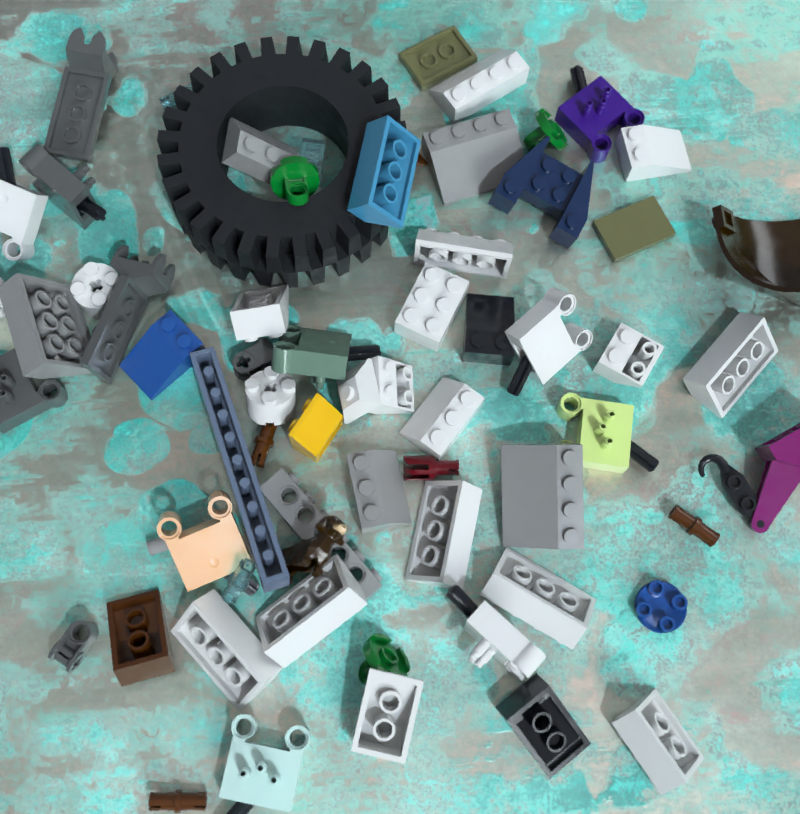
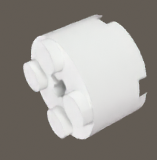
M88 262L75 274L70 291L87 315L100 319L103 307L107 304L119 275L109 265Z
M271 366L253 374L245 381L248 416L257 424L265 426L266 423H274V426L288 422L294 416L296 409V383L289 374L272 371Z

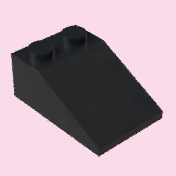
M467 293L462 362L510 366L514 357V349L505 331L515 323L514 297Z
M537 673L495 707L549 779L591 744L549 684Z

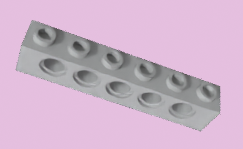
M282 468L260 486L262 494L299 539L307 540L319 532L315 525L323 517L328 516L324 509L319 512L314 506L316 502L314 497L307 490L303 493L297 486L300 483L297 477L291 471L287 474ZM289 492L297 495L292 503H285L283 501L284 495ZM305 511L313 514L312 519L307 523L299 520L300 514ZM344 534V545L340 546L334 543L331 556L335 550H343L346 553L343 562L349 571L358 569L363 573V577L358 583L368 601L382 589L380 581L383 579L374 568L369 570L363 563L366 560L357 548L352 550L346 542L349 539Z

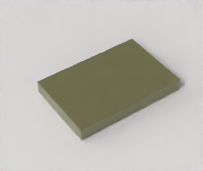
M454 25L398 53V59L421 91L476 63L478 58Z
M654 195L596 219L592 223L613 263L673 238L676 234Z

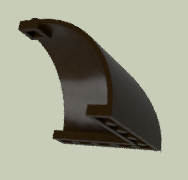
M723 205L713 207L712 224L716 229L721 249L733 268L752 283L800 306V219L755 221L733 216V211Z

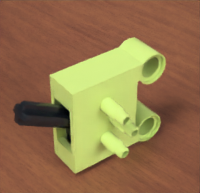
M567 393L561 398L556 407L558 417L562 420L570 421L579 416L576 443L583 445L584 468L624 473L629 468L630 458L648 472L654 471L658 466L659 461L631 440L634 405L581 398L575 393ZM564 403L572 404L575 410H567L564 407ZM563 440V441H561V442H559V443H573V442H572V441H569V440Z

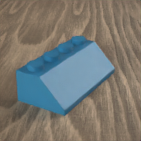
M388 115L371 121L366 125L347 211L364 222L403 228L421 140Z

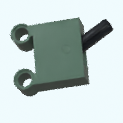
M288 325L286 333H283L279 337L278 342L273 344L271 370L281 374L292 373L310 376V382L316 383L317 389H323L325 378L345 380L348 361L366 360L381 356L379 345L351 346L352 334Z

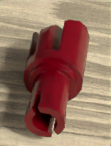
M433 455L403 456L405 463L403 465V471L405 472L403 475L404 481H434L436 475L459 476V460H436Z

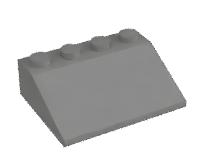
M509 108L422 133L421 149L443 205L495 191L505 172L524 157L518 130Z
M16 273L0 285V298L23 377L49 379L92 374L79 363L91 337L82 308L70 291L71 285Z
M578 443L500 444L502 546L540 549H584L583 445Z

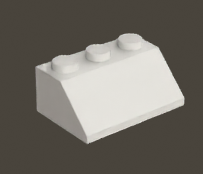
M443 377L399 434L427 455H433L436 460H441L480 410L485 397L465 383Z
M656 688L621 712L612 722L619 737L624 740L631 750L634 759L639 762L648 775L650 782L661 795L687 783L705 758Z

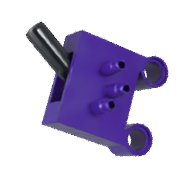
M575 65V67L570 69L575 95L558 107L554 120L587 153L590 161L602 163L607 158L612 145L610 137L606 134L618 124L620 125L619 130L623 127L643 125L645 116L641 110L634 108L602 76H599L587 85L583 68Z

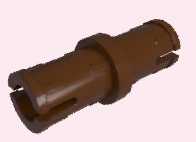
M266 423V426H261L259 435L255 436L254 439L256 444L251 455L253 466H255L257 458L260 457L257 467L264 468L269 450L274 446L273 438L278 425L274 426V423H272L271 427H269V423Z
M678 504L673 507L668 515L669 519H672L686 529L687 534H693L709 547L714 546L720 537V534L704 524L700 517H694Z
M176 790V792L169 793L150 792L149 811L168 810L174 811V813H181V811L187 810L206 811L207 792L189 793Z

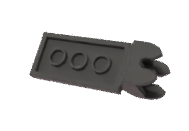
M77 28L68 39L66 53L69 67L65 66L44 149L51 156L91 163L111 81L116 76L118 62L114 53L110 52L108 54L106 52V39L102 32L98 31L92 37L90 44H84L85 35L83 30Z
M121 245L110 262V265L120 276L113 286L109 300L103 307L102 315L92 331L90 341L83 351L79 362L102 382L112 383L147 306L148 296L169 291L175 275V265L169 264L163 272L166 264L165 254H158L152 264L144 260L139 262L138 256L135 255L127 259L129 246Z

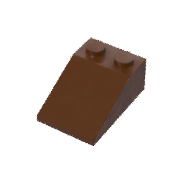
M159 589L107 602L113 671L120 685L123 687L175 672L173 652Z

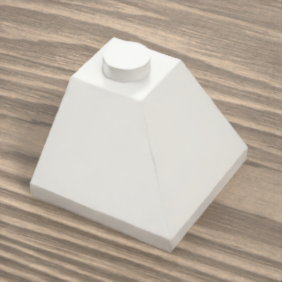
M368 358L346 372L345 380L336 379L344 424L353 422L382 404L372 359Z

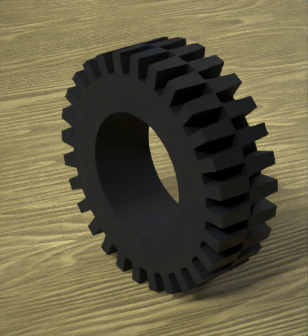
M287 36L286 54H276L272 37L260 38L261 56L252 58L246 42L234 45L236 64L233 66L229 64L221 52L210 57L213 78L197 66L190 73L193 91L179 85L173 93L177 109L166 106L162 115L166 130H158L157 142L161 154L157 155V161L163 178L162 182L184 234L189 235L193 247L200 254L206 250L211 264L220 270L228 262L233 276L245 281L250 269H252L259 285L271 287L274 273H281L284 283L288 284L289 288L298 287V272L309 271L313 285L325 282V266L331 264L340 277L350 270V255L353 254L363 263L371 257L372 241L381 246L388 238L389 226L364 222L347 211L367 123L388 115L407 129L405 120L400 121L401 107L396 98L389 100L388 85L382 77L372 82L371 67L363 60L352 69L350 52L340 47L331 61L328 62L326 43L315 39L308 56L302 54L299 37ZM232 117L261 132L280 126H299L312 129L333 141L343 153L346 161L337 177L323 190L309 196L308 202L304 205L294 206L288 202L268 201L254 197L241 190L228 178L229 166L222 163L229 119Z

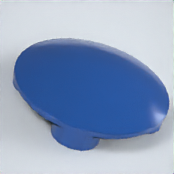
M654 580L644 585L636 595L634 602L636 616L642 625L653 632L669 633L676 630L682 625L687 614L688 601L686 597L670 583Z

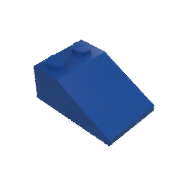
M170 309L150 326L119 366L152 401L192 367L189 353L206 348L203 342Z

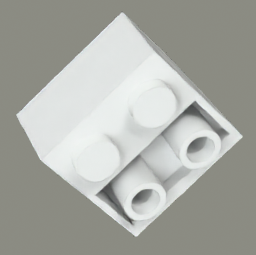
M621 322L594 367L593 372L613 383L641 388L665 346Z
M382 356L370 358L373 362L382 404L368 413L376 415L414 413L412 366Z

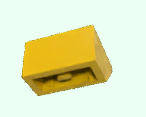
M316 393L313 399L309 398L302 408L303 414L299 420H293L288 428V432H290L288 435L293 449L318 463L343 425L344 417L326 399Z

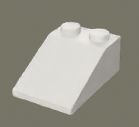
M649 125L620 128L614 143L625 182L691 172L692 168L680 130Z
M288 284L240 293L230 311L237 341L253 342L262 336L277 338L286 333L289 325Z
M370 668L351 751L405 764L424 680Z

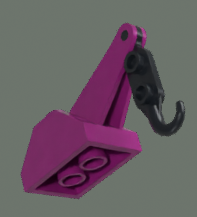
M800 423L755 448L762 461L766 462L756 495L745 477L730 466L722 456L709 454L704 456L698 464V472L701 477L705 476L704 467L707 463L714 462L720 469L723 489L740 514L749 517L748 525L753 532L764 533L769 529L784 504L800 483Z

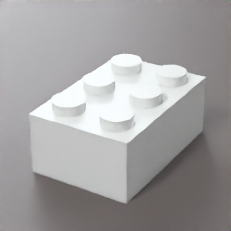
M426 262L395 321L394 333L438 352L467 294L470 281Z

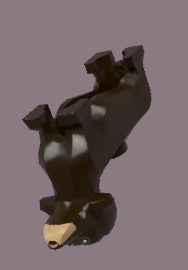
M325 516L315 525V528L319 531L316 536L307 540L302 539L300 543L281 550L290 576V585L288 586L292 585V577L297 573L306 574L312 572L311 576L314 578L322 576V566L331 558L334 543L340 546L344 545L343 536L347 526L342 520L336 516Z

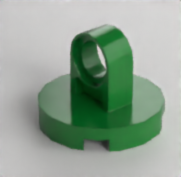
M543 107L535 113L540 126L528 134L523 142L530 152L543 139L549 136L551 138L548 144L551 142L559 151H562L568 146L566 143L568 142L558 123L548 119L552 115Z
M301 156L283 158L280 160L281 164L276 166L275 169L274 166L271 169L270 184L272 190L278 197L286 200L291 205H304L308 202L309 196L313 195L318 189L320 178L317 166Z
M374 633L364 642L363 652L366 659L358 670V677L361 683L366 685L370 668L408 676L407 673L411 668L409 660L400 647L396 650L389 644L392 641L389 637L380 633Z

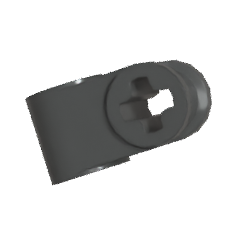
M268 338L257 341L233 357L232 365L238 379L247 380L253 374L271 366L273 345ZM241 364H244L245 366H248V368H244L243 366H240V365H241Z
M74 621L69 625L60 640L52 647L48 658L50 660H57L66 667L68 673H72L81 664L86 653L99 636L98 626L91 621ZM82 626H86L88 634L85 639L81 640L79 638V630Z

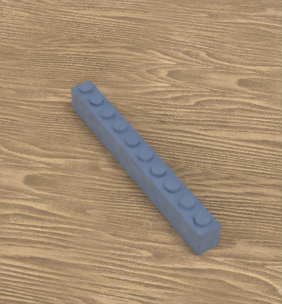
M214 346L191 352L189 354L192 368L263 592L267 593L290 585V576Z

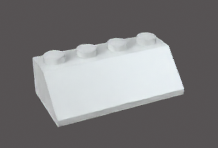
M500 49L429 89V94L452 124H456L526 84L530 67L517 51Z
M432 228L419 229L415 243L414 264L424 266L428 262L441 269L506 279L513 256V243H508L502 239H483L477 235L471 237L463 236L457 232H438Z
M739 312L683 378L691 396L719 418H723L779 351L765 318Z
M463 480L425 481L405 576L406 580L447 589L458 585L463 590L482 489Z
M508 547L505 548L480 594L489 602L500 606L514 617L520 618L536 630L542 631L558 643L572 650L587 630L597 600Z
M337 554L322 566V576L314 578L311 576L312 573L255 616L264 653L283 668L297 660L302 654L368 604L360 584Z
M215 589L193 601L171 630L172 634L238 711L242 710L283 669L280 664L264 653L260 640Z

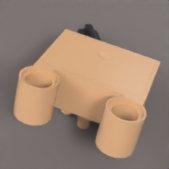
M220 490L211 493L208 497L207 505L208 512L213 518L184 531H181V517L176 512L167 511L160 515L157 522V534L165 540L188 592L222 577L249 596H253L258 591L260 584L240 570L253 563L232 513V504L228 493ZM216 500H224L227 503L226 507L222 510L214 509L212 504ZM166 521H173L177 527L174 530L167 531L162 527V524Z

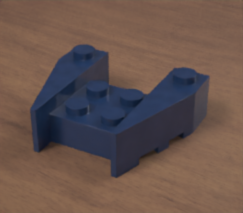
M547 136L505 172L488 204L509 214L518 198H522L557 218L548 238L569 249L578 239L587 221L594 162L590 161L582 173L575 171L543 152L551 138Z

